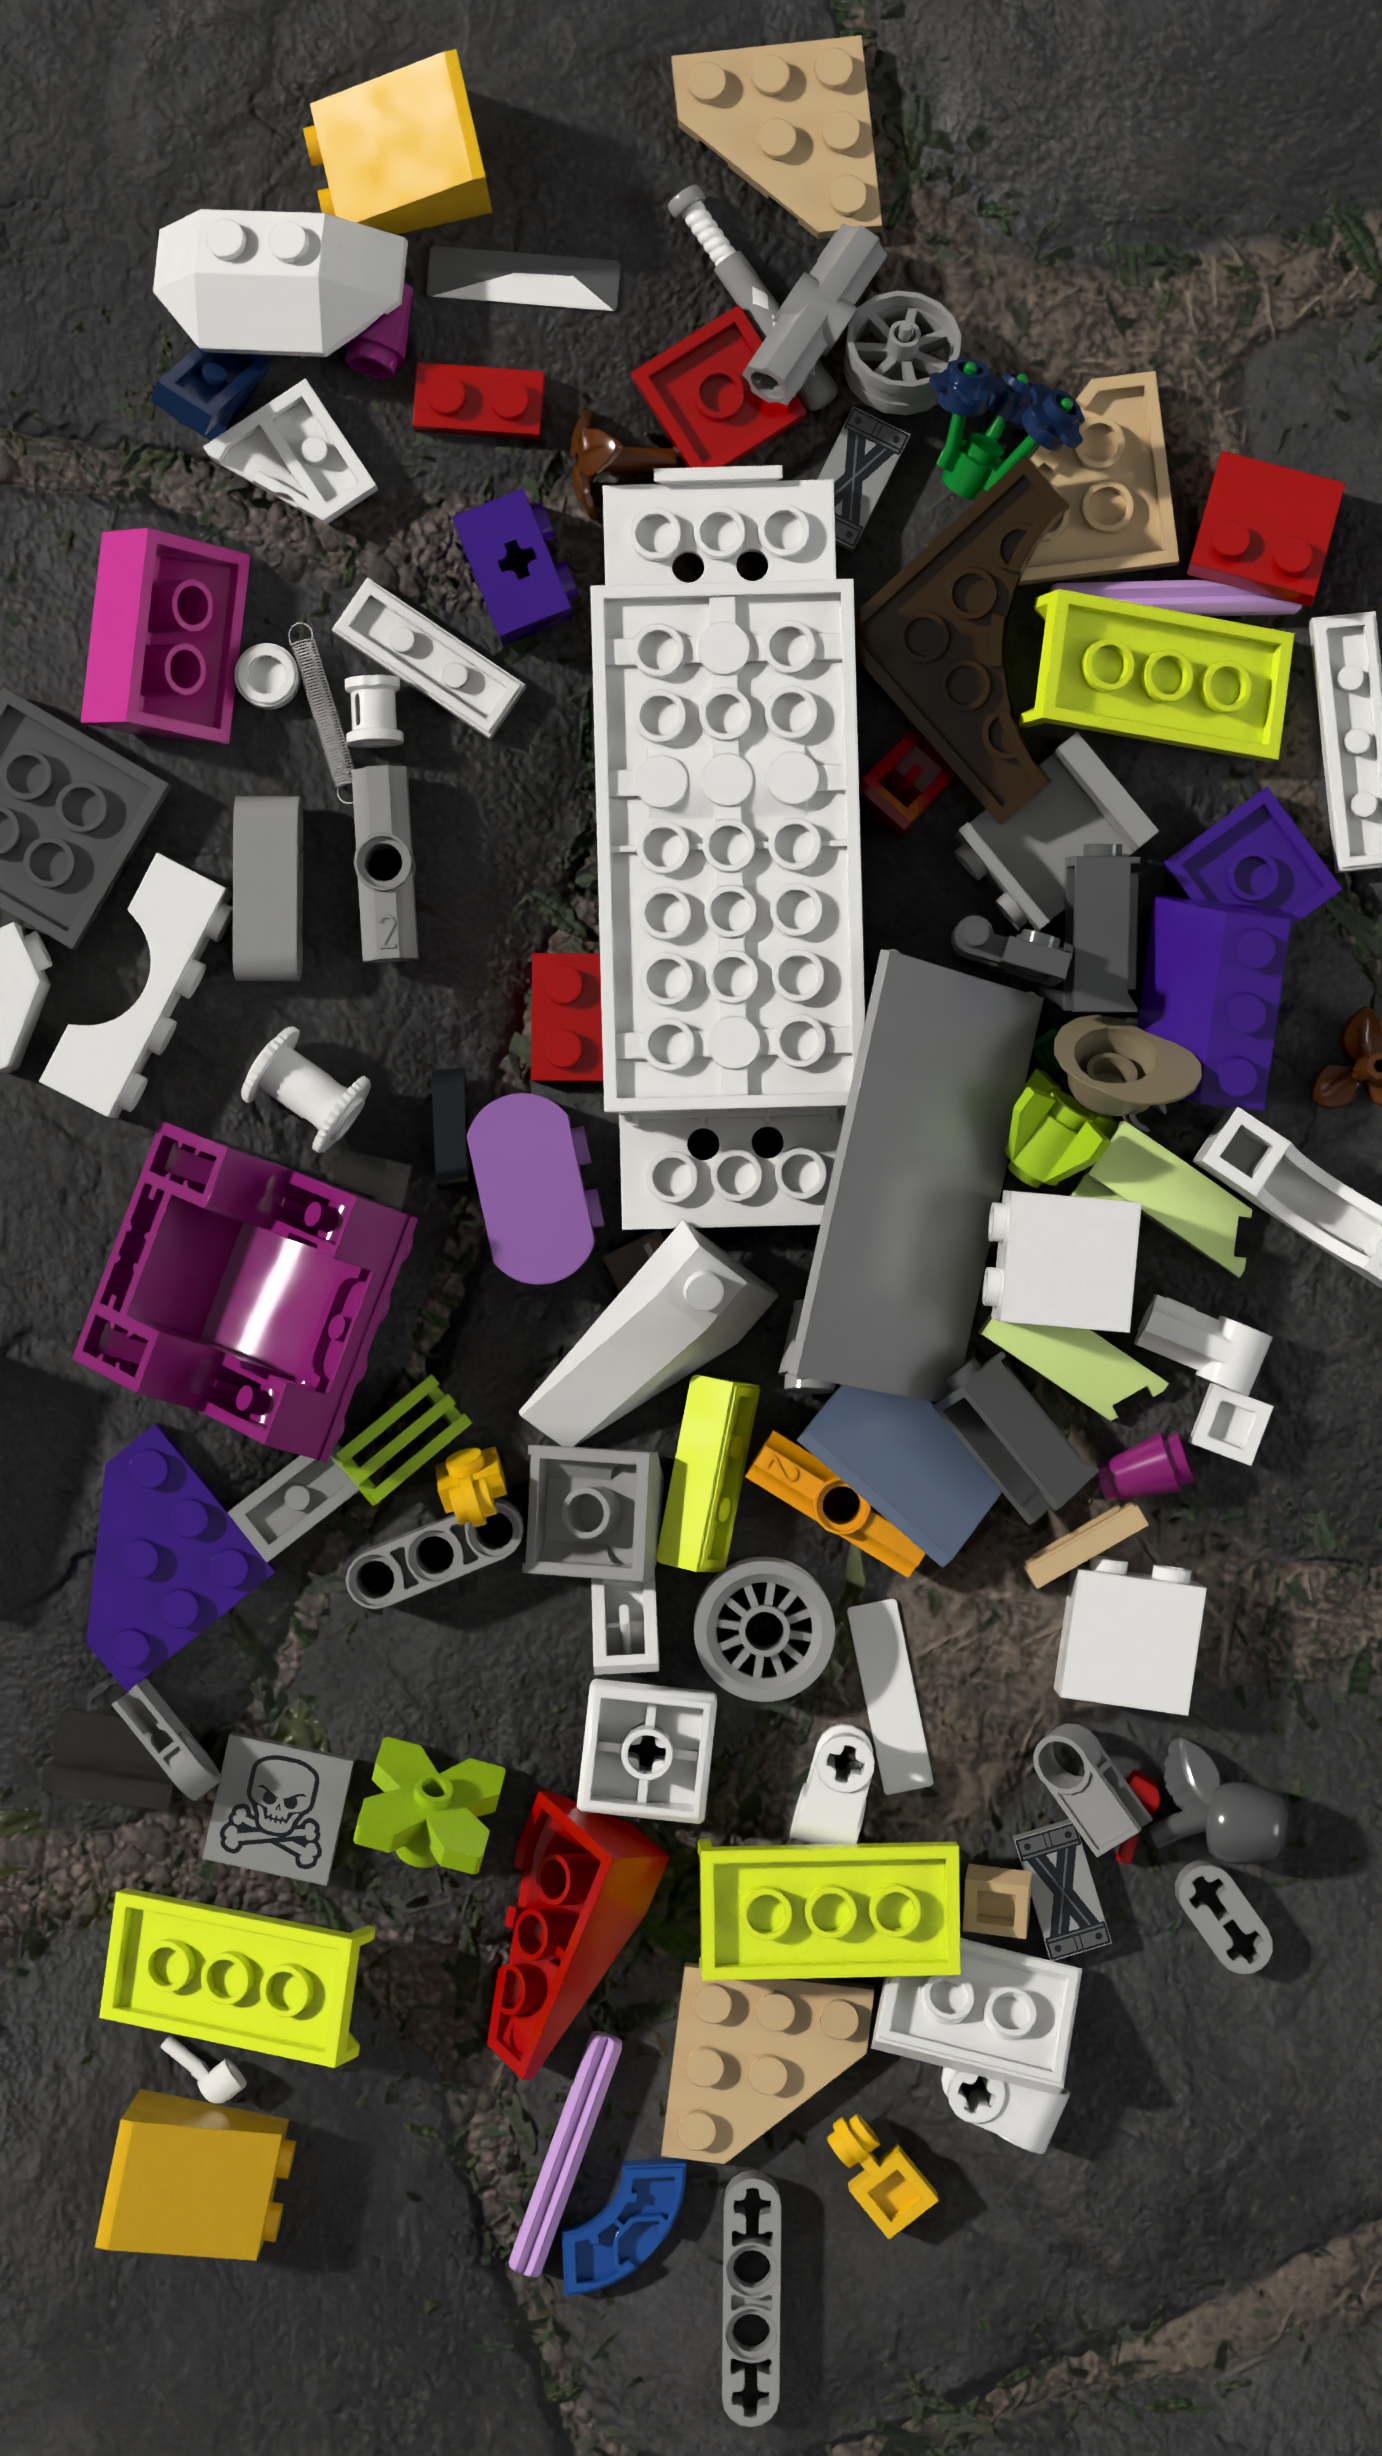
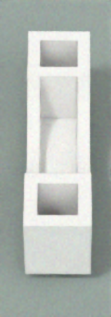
M156 853L127 909L141 926L150 949V973L144 991L128 1011L111 1021L98 1025L68 1024L39 1082L110 1118L118 1119L122 1109L131 1112L141 1098L148 1081L146 1077L140 1075L152 1052L157 1055L162 1054L175 1031L177 1022L171 1019L170 1016L180 996L182 995L189 999L203 977L206 965L199 962L201 955L210 938L219 942L233 918V907L228 905L233 893L200 874Z
M1241 1108L1226 1109L1192 1160V1163L1382 1289V1206L1369 1200L1325 1172L1305 1157L1292 1142Z

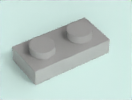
M338 1442L334 1444L327 1463L300 1455L227 1512L266 1563L359 1491L332 1458L343 1449Z

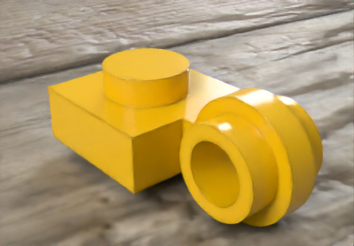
M496 1446L484 1450L466 1448L453 1453L445 1462L435 1465L438 1493L445 1513L454 1511L459 1526L471 1522L473 1528L487 1524L486 1517L497 1514L494 1498L507 1495L504 1470Z
M855 2114L849 2120L842 2116L833 2123L835 2131L827 2136V2141L833 2151L848 2168L853 2167L858 2162L864 2168L861 2173L848 2182L849 2191L888 2239H891L939 2201L936 2190L898 2144L879 2159L875 2157L872 2151L880 2145V2142L871 2127L859 2114Z

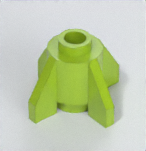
M1037 1068L1025 1084L1022 1095L1013 1107L1009 1140L1004 1148L1006 1155L1011 1160L1008 1164V1169L1021 1181L1035 1188H1039L1042 1183L1051 1186L1057 1185L1060 1181L1096 1164L1112 1143L1108 1138L1118 1125L1113 1117L1092 1112L1083 1107L1072 1096L1060 1091L1061 1088L1045 1071Z

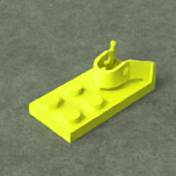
M1057 589L1035 598L1034 610L1045 621L1035 707L1020 715L1019 726L1028 728L1042 723H1050L1263 762L1279 760L1295 633L1063 589Z
M710 1839L698 1840L701 1928L699 1970L702 1981L961 1975L959 1845L957 1842L712 1847Z
M125 1888L117 1891L115 1895L99 2018L336 2068L359 2056L360 2044L349 2032L360 1946L374 1940L376 1928L367 1925L348 1933Z

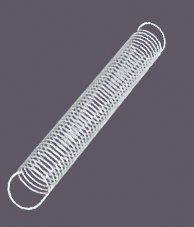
M296 623L289 629V642L292 646L302 641L314 640L313 642L295 645L292 649H294L293 652L296 655L295 661L301 674L300 677H302L301 680H304L302 683H305L303 686H306L304 689H307L305 692H308L306 695H309L307 698H310L308 701H311L309 704L312 708L311 711H313L312 714H314L313 717H315L314 720H316L315 723H317L316 726H318L317 729H319L317 732H320L318 735H321L319 738H322L320 741H323L321 744H325L322 747L327 757L326 760H328L327 763H329L328 766H330L329 769H331L330 772H332L331 775H334L332 778H335L333 781H336L334 784H337L334 786L337 787V796L343 803L352 804L353 802L343 801L338 794L339 787L352 783V777H350L352 774H349L351 771L348 770L355 768H353L354 765H352L353 762L350 759L351 756L346 744L345 735L343 734L344 732L342 731L343 728H341L342 725H340L341 722H339L340 719H338L339 716L336 713L337 710L325 676L326 674L324 673L325 670H323L324 667H322L323 664L315 639H313V631L306 623ZM304 624L311 630L312 637L311 639L291 643L290 631L295 625Z

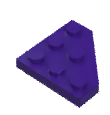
M159 1422L151 1426L105 1464L87 1644L126 1692L131 1690L132 1687L141 1682L278 1571L271 1561L266 1563L229 1516L227 1513L230 1511Z

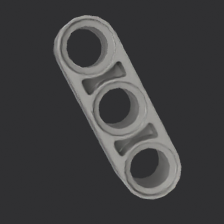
M301 796L235 797L233 814V971L236 981L301 980L303 967L304 819Z
M494 1498L497 1512L507 1516L513 1526L511 1540L503 1545L496 1546L485 1542L479 1534L478 1527L473 1528L471 1522L459 1526L453 1513L370 1547L359 1554L348 1568L346 1576L347 1590L352 1599L361 1606L379 1609L497 1562L512 1554L522 1541L526 1527L524 1516L518 1506L511 1501ZM427 1537H442L449 1542L454 1553L453 1562L450 1566L437 1570L423 1563L420 1558L419 1549L421 1542ZM376 1560L388 1565L394 1575L393 1588L387 1593L382 1594L372 1593L366 1589L360 1575L365 1563Z

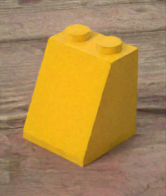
M457 49L436 54L310 103L314 126L303 128L312 167L324 164L329 188L317 190L322 213L395 235L493 213Z
M140 2089L120 2121L95 2248L111 2251L257 2261L264 2241L275 2243L280 2226L283 2204L272 2201L277 2178L288 2180L294 2158L296 2141L285 2139L289 2119Z

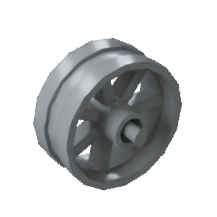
M892 291L875 295L858 307L848 323L843 373L851 391L864 404L883 413L910 415L927 411L938 404L937 396L939 391L929 385L930 377L916 380L915 368L929 375L946 370L948 362L946 363L925 354L940 347L944 348L948 362L959 359L961 333L955 317L940 302L917 292ZM921 331L927 333V335L921 337ZM869 332H872L881 343H861L858 341ZM862 360L883 362L872 371Z

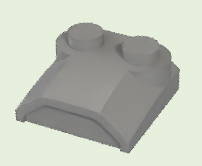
M528 1445V1455H531L526 1562L523 1563L522 1573L637 1582L652 1580L657 1563L656 1554L662 1528L664 1475L660 1466L658 1452L638 1449L620 1450Z

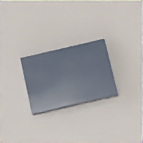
M840 1385L798 1437L797 1441L943 1568L955 1557L1002 1491L932 1407L933 1404L930 1401Z

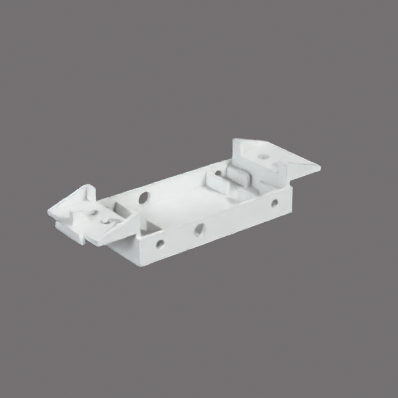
M782 465L653 469L654 482L659 484L603 485L605 585L590 586L605 1114H619L622 1230L676 1228L682 1220H685L694 1228L820 1225L865 1024L853 579H836L834 479L777 481L783 478ZM749 551L762 554L768 563L767 573L756 581L742 578L736 567L739 557ZM693 553L702 560L704 571L698 580L686 583L676 578L672 566L679 555ZM772 1127L782 1135L783 1148L777 1156L762 1158L754 1152L752 1137L760 1128ZM698 1129H709L719 1139V1150L711 1159H696L688 1150V1139Z

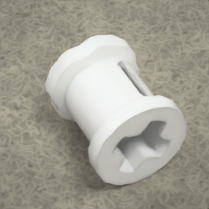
M360 675L346 678L345 690L351 694L352 731L346 734V744L359 748H381L403 744L404 735L402 731L397 730L395 692L400 690V678L392 675Z

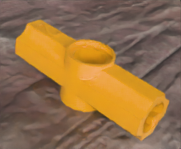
M774 1429L745 1474V1478L812 1518L825 1530L839 1535L907 1578L910 1577L926 1554L859 1494H857V1510L850 1518L846 1520L829 1518L823 1511L825 1495L836 1487L845 1486L850 1489L852 1488L811 1452Z

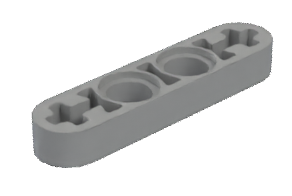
M754 2170L741 2172L731 2179L725 2189L723 2212L722 2401L724 2410L729 2418L737 2424L746 2427L760 2426L769 2421L777 2411L780 2399L781 2198L779 2188L774 2180L765 2173ZM746 2189H759L760 2198L765 2201H771L770 2205L760 2206L758 2211L759 2234L771 2231V2238L757 2234H746L745 2208L741 2205H734L735 2200L745 2199ZM737 2231L746 2235L733 2238L732 2232ZM755 2250L767 2257L770 2262V2269L765 2278L758 2282L750 2283L743 2281L736 2275L733 2268L734 2261L741 2253ZM747 2314H755L764 2318L770 2328L767 2338L759 2345L754 2346L743 2345L737 2341L733 2335V2326L740 2317ZM732 2359L742 2361L733 2365L731 2364ZM764 2360H771L769 2365L762 2363ZM744 2362H757L758 2390L768 2392V2395L758 2396L756 2407H745L742 2396L732 2395L733 2392H740L744 2389Z

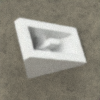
M655 1570L652 1580L646 1582L591 1578L594 1675L659 1671L660 1655Z

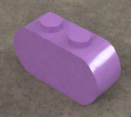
M516 1093L500 1097L489 1103L478 1113L467 1133L468 1146L493 1262L502 1272L524 1283L549 1284L557 1282L574 1274L584 1265L596 1243L593 1228L605 1226L598 1190L596 1188L585 1191L581 1173V1165L592 1163L584 1126L572 1128L570 1117L554 1102L542 1096Z

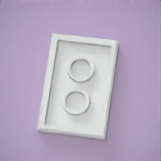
M960 1938L961 1975L884 1977L871 2049L1057 2096L1063 2090L1082 1975L1081 1968Z

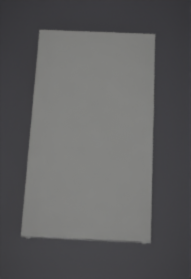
M881 949L788 1370L789 1375L795 1376L798 1380L808 1378L937 1402L951 1390L944 1380L965 1361L991 1242L988 1237L990 1209L993 1202L999 1203L1009 1160L1004 1148L1009 1140L1013 1107L1024 1091L1044 998L1037 996L1034 992L1026 993L903 955L896 949Z

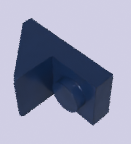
M197 346L157 381L150 402L168 412L179 423L188 426L212 441L234 425L268 372L271 361L260 354L203 352Z

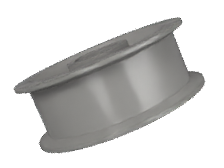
M758 1556L746 1558L727 1566L723 1572H719L708 1583L696 1607L694 1640L703 1667L720 1687L746 1700L773 1702L800 1693L820 1676L832 1654L835 1640V1622L827 1596L813 1576L800 1566L785 1559ZM766 1582L764 1601H758L752 1584ZM779 1584L789 1590L775 1604L773 1603L775 1586ZM744 1588L750 1605L745 1607L731 1595ZM798 1596L805 1604V1607L786 1614V1609ZM726 1604L740 1618L719 1616L723 1605ZM761 1612L774 1614L783 1625L779 1638L767 1645H760L751 1641L745 1632L749 1619ZM809 1617L811 1618V1630L790 1627L791 1624ZM716 1628L739 1630V1632L718 1640ZM789 1638L809 1641L804 1653L788 1642ZM743 1644V1647L731 1661L723 1652L726 1649ZM782 1650L796 1661L787 1669H784L778 1654ZM751 1653L755 1655L752 1673L740 1668ZM764 1657L771 1658L776 1673L762 1674Z

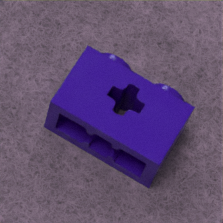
M522 488L452 516L455 529L502 646L573 618L569 600L579 597L566 561L554 565L545 541L555 538V534L542 501L530 505ZM518 551L524 561L532 560L528 563L530 576L518 580L513 570H507L510 567L508 555Z

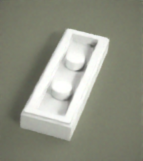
M368 577L332 628V632L490 740L526 689L524 683Z

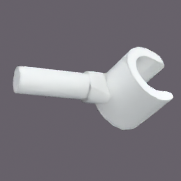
M171 2035L165 2039L160 2047L191 2072V2075L198 2080L197 2084L201 2093L209 2102L216 2104L224 2103L246 2087V2079L229 2059H224L213 2069H210L204 2061L200 2060Z

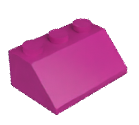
M151 528L102 532L81 723L136 735L229 744L236 688L235 667L239 660L250 555Z

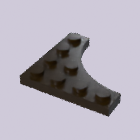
M1027 456L1018 461L854 614L855 657L1000 825L1006 824L1052 783V780L1039 765L1026 743L1014 713L1006 671V638L1014 596L1025 567L1038 544L1071 505Z

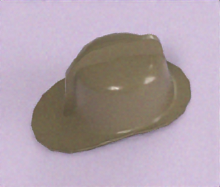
M1090 1015L1076 1018L1063 1025L1054 1040V1055L1061 1068L1068 1073V1086L1076 1101L1086 1109L1100 1115L1116 1117L1138 1114L1147 1110L1151 1105H1163L1181 1100L1194 1092L1202 1080L1201 1063L1191 1051L1177 1043L1143 1031L1135 1025L1116 1017Z

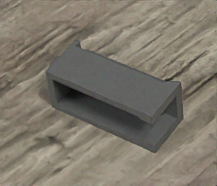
M1084 844L1083 856L1065 857L1064 951L1073 955L1066 979L1063 980L1062 1010H1071L1073 1012H1137V1007L1128 993V989H1136L1138 873H1131V864L1140 863L1141 857H1122V844Z
M1003 1351L981 1365L975 1357H972L944 1380L951 1390L932 1407L1023 1519L1030 1525L1037 1521L1050 1507L1054 1511L1061 1508L1099 1472V1469L1080 1460V1455L1009 1367H1005L1002 1364L1001 1360L1006 1357Z

